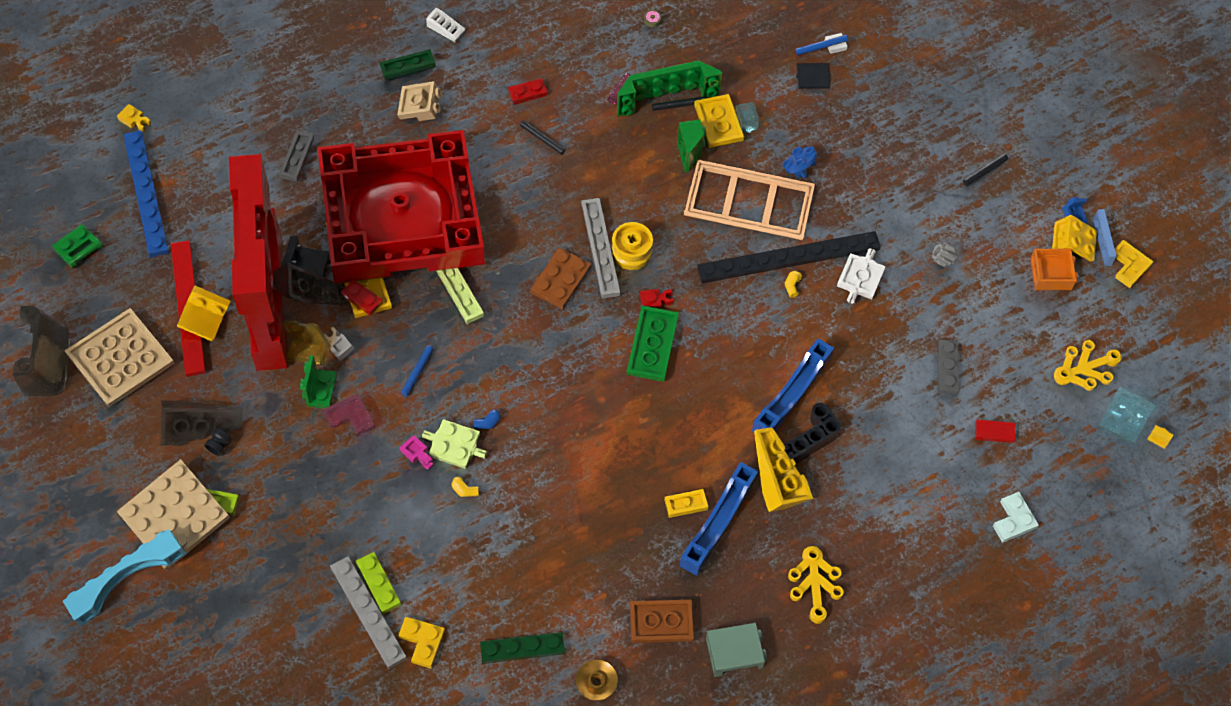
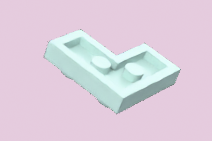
M1020 492L1001 499L1000 502L1009 517L995 522L993 527L1002 543L1037 529L1039 525Z

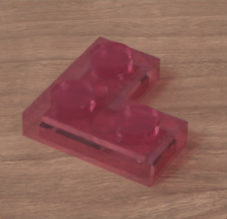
M358 393L322 410L331 429L347 421L350 422L357 436L375 428Z

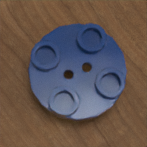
M813 146L797 147L782 165L787 173H794L798 178L801 176L805 178L807 174L804 169L811 164L815 166L817 163L815 160L817 158V151Z

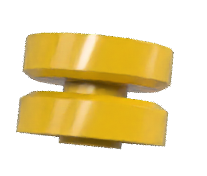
M636 222L620 225L614 231L612 237L611 252L615 263L623 269L639 270L650 262L653 247V237L650 230L643 224Z

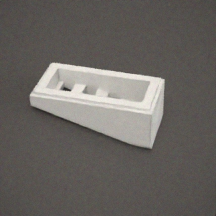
M435 8L426 19L427 27L453 42H456L465 32L464 27L438 8Z

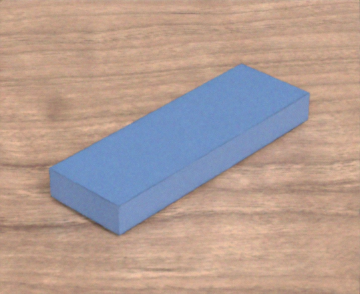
M1101 209L1096 212L1093 222L1097 230V238L1104 265L1112 266L1116 253L1105 210Z

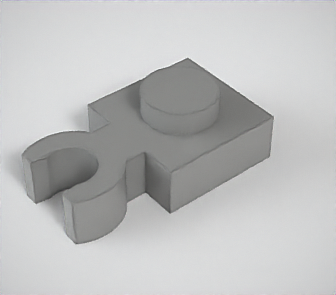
M332 327L333 335L328 337L324 334L323 337L330 343L328 345L330 350L341 361L355 348L342 333L340 334Z

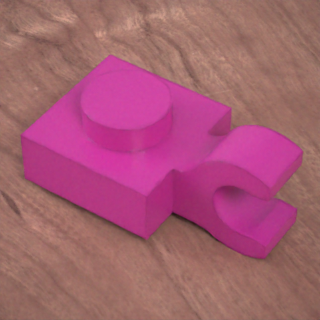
M414 435L399 448L400 452L411 462L415 463L419 460L427 470L434 465L431 462L432 458L426 454L428 451L427 446Z

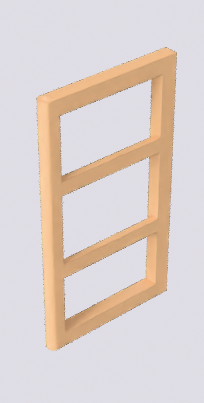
M698 160L684 215L803 240L815 184ZM703 171L731 176L722 215L693 209ZM738 178L771 184L762 223L729 216ZM777 186L806 192L798 230L769 225Z

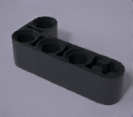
M816 403L813 406L810 422L814 427L783 444L785 446L784 451L790 460L793 459L795 463L800 462L837 439L841 423L826 404ZM816 413H821L823 416H817ZM827 428H833L835 431H829ZM816 437L819 441H814L811 438ZM795 447H802L803 450H797Z

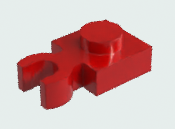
M658 289L640 291L641 305L661 309L662 304L673 305L674 298H666L667 296H672V290L668 289L663 293H659Z

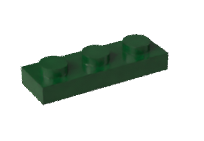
M431 49L379 62L385 80L436 67Z

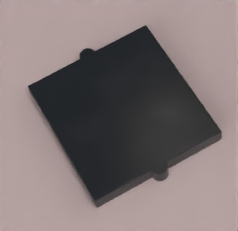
M797 63L796 78L798 79L799 89L830 88V73H828L827 63Z

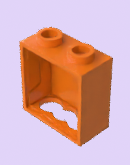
M1034 249L1030 260L1035 290H1072L1074 284L1078 281V273L1074 269L1076 260L1075 256H1072V250Z

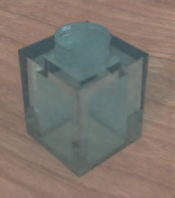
M754 103L736 105L735 113L742 132L757 130L759 117Z

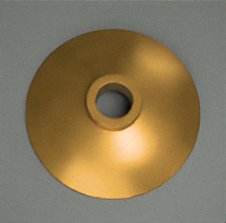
M591 660L584 663L576 675L578 691L582 696L593 701H601L610 697L616 690L618 683L615 669L603 660ZM599 680L600 684L596 686L593 684V681Z

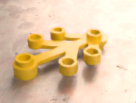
M1086 340L1082 345L1083 351L1078 365L1070 369L1072 360L1078 354L1077 348L1070 346L1065 352L1066 358L1063 366L1058 367L1054 372V379L1060 385H1066L1071 382L1084 387L1087 391L1094 390L1097 384L1096 380L1109 385L1113 380L1112 373H1100L1092 369L1105 364L1111 367L1117 366L1121 361V354L1117 350H1110L1106 356L1087 362L1095 344L1090 340ZM1083 374L1091 378L1084 380L1075 375Z
M810 546L803 551V561L796 568H792L789 571V580L797 582L801 577V573L808 567L810 569V574L798 587L791 590L790 598L793 601L801 600L803 593L811 586L813 608L809 616L812 622L820 624L824 622L827 616L826 609L822 607L820 586L829 592L835 600L842 598L843 589L840 586L832 585L820 575L818 567L828 573L829 578L833 581L840 578L841 570L838 567L830 566L822 559L823 554L819 548ZM814 553L816 557L812 558L809 554ZM836 571L838 576H833L831 572ZM791 573H797L798 577H792ZM833 591H839L840 595H835ZM793 592H798L800 596L795 597ZM815 611H821L822 615H816Z

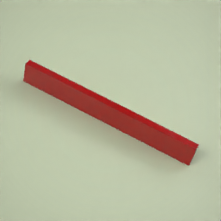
M189 240L171 243L179 319L195 286ZM180 328L186 377L206 374L202 337Z

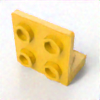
M1069 215L1055 222L1052 249H1071L1076 254L1092 262L1095 260L1097 230L1076 217Z
M194 286L177 327L213 341L230 304V300Z

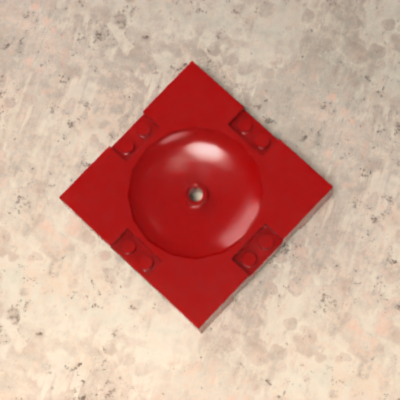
M464 130L427 134L428 139L355 147L354 143L317 147L334 284L351 282L353 279L360 281L391 277V272L428 267L430 272L485 265L484 244L474 196Z
M261 154L229 156V181L233 200L234 259H232L233 298L238 314L245 317L250 334L251 355L256 371L287 368L286 323L282 301V285H284L281 269L283 262L282 236L275 208H271L269 184Z

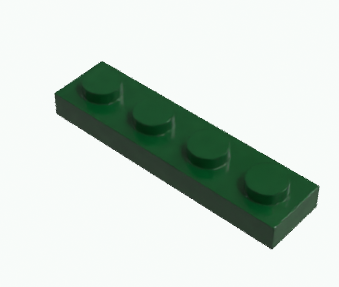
M563 632L480 642L482 664L565 655Z

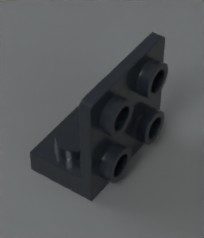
M290 236L281 266L284 279L320 285L329 258V251L302 247L297 236Z

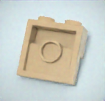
M434 81L402 86L397 116L400 120L417 117L419 121L436 119V114L440 113L438 101L442 98V90Z

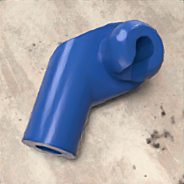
M494 409L490 411L485 419H474V429H492L500 420L499 411Z

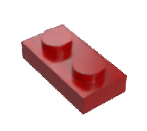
M542 78L508 87L513 105L547 96V90Z
M354 279L341 291V295L369 316L383 304V300Z

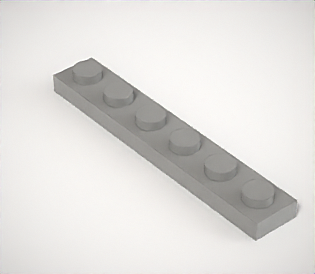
M600 199L582 200L581 206L601 299L620 296Z
M347 556L330 565L333 574L388 670L407 660L406 655L349 557Z

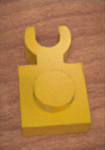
M130 104L117 115L119 121L130 128L136 125L139 131L142 130V132H145L143 124L152 125L150 119L144 117L143 112Z

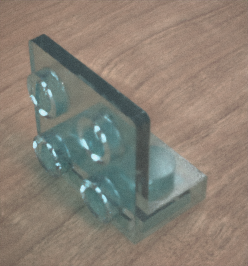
M1120 387L1103 416L1099 427L1134 444L1156 405Z

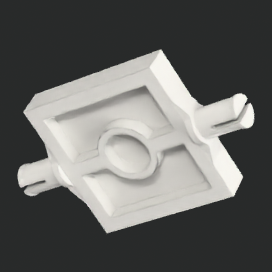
M868 249L866 257H859L850 253L837 284V287L850 292L847 298L849 303L851 300L853 304L857 295L872 299L885 266L872 260L876 253L874 249L872 253V249Z

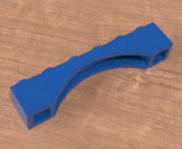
M819 338L814 342L787 384L754 420L753 433L755 430L770 427L775 432L831 360L834 350L832 346Z
M740 462L709 518L681 556L680 567L698 576L756 482L758 471Z

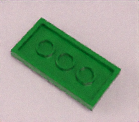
M641 306L626 375L664 382L677 325L678 312Z

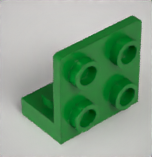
M309 355V360L305 361L304 364L305 378H302L300 382V390L303 391L302 398L305 399L307 407L330 409L337 372L317 369L314 355Z

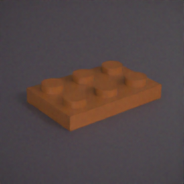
M558 248L530 289V293L564 309L590 270L591 264Z
M630 601L631 643L693 642L692 601Z

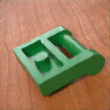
M81 224L53 244L52 247L73 269L79 261L96 249H101L103 245L98 238Z

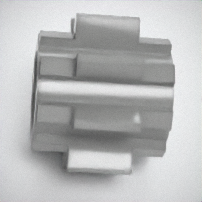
M945 242L943 244L939 243L932 251L934 262L943 267L946 265L950 266L957 257L955 248Z

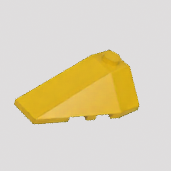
M770 427L755 430L762 493L768 511L783 510L813 499L807 479L803 474L800 475L794 466L796 465L793 459L790 460L784 451L785 446L774 429Z

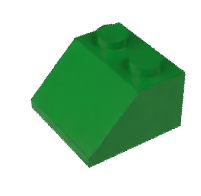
M700 119L680 122L678 126L677 146L685 173L690 171L702 155V148L705 147L704 137H706V128L702 126Z

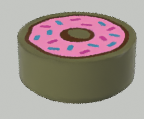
M656 10L647 11L644 14V23L648 27L659 26L661 14Z

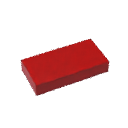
M976 419L975 440L1014 443L1015 423Z

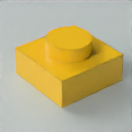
M1156 425L1147 439L1165 449L1173 434L1169 433L1165 428Z

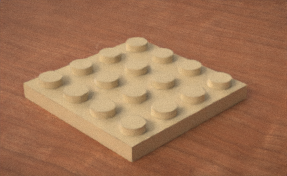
M131 308L65 350L67 356L108 407H111L175 364L173 359Z
M181 459L117 511L143 544L149 543L156 538L158 533L169 529L176 536L186 553L191 551L230 518ZM174 562V563L171 564L170 566H162V567L167 571V570H168L171 566H173L176 562Z

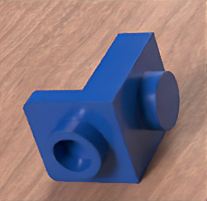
M1073 197L1069 199L1068 203L1062 207L1065 217L1072 215L1082 222L1088 223L1082 205L1087 202L1086 198Z

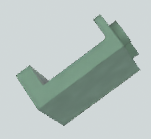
M756 623L707 631L706 642L714 677L722 676L725 671L758 666L759 669L763 668L765 661H767L766 650L761 648L760 642L763 641L760 629L757 630Z

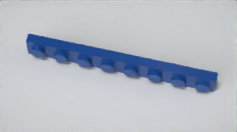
M142 130L123 134L150 258L169 254Z

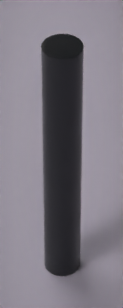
M703 96L652 104V111L694 105L696 100L705 98Z
M525 120L520 123L523 129L559 154H564L566 149Z
M1003 154L963 180L964 185H970L1008 160V156Z

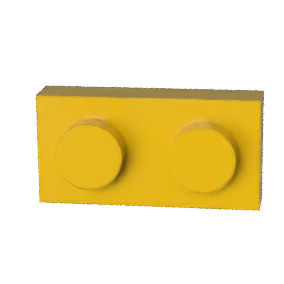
M704 489L666 496L664 499L669 518L708 510Z

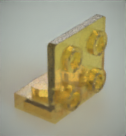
M296 320L284 321L283 326L293 339L287 358L292 361L305 362L309 360V355H314L316 364L323 365L331 344L319 326L315 323L306 324Z

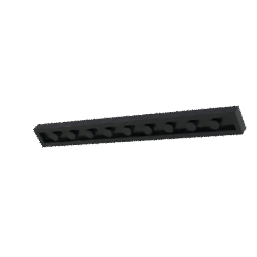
M876 231L702 263L697 265V270L703 284L850 256V253L854 255L867 253L868 249H872L871 252L873 249L878 251L881 245Z

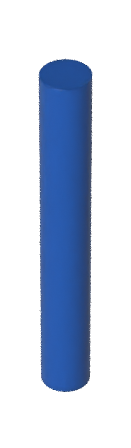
M842 35L796 48V54L801 55L847 42L848 38L847 35Z
M431 346L425 348L401 391L403 396H408L434 349Z

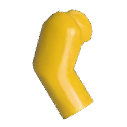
M797 271L790 272L784 283L790 298L798 296L795 284L801 280L802 275Z
M461 477L453 479L452 488L459 496H479L478 486L468 487Z

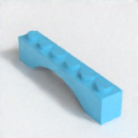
M169 529L162 531L149 543L142 544L131 555L124 556L118 564L108 567L103 571V574L86 582L84 587L78 591L71 592L63 600V603L74 621L82 626L100 613L109 593L127 576L147 567L170 566L187 553Z

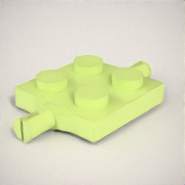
M444 419L435 434L426 430L422 434V438L432 441V447L429 452L431 458L464 469L467 468L469 460L474 455L483 459L487 455V451L477 448L480 431Z

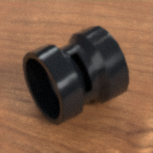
M215 429L212 433V438L207 440L204 447L212 454L221 456L224 452V447L231 442L232 438L226 432Z

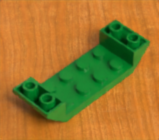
M698 60L630 75L618 92L617 116H628L635 113V101L670 93L674 94L683 90H692L699 87L702 97H715L720 94L722 72Z

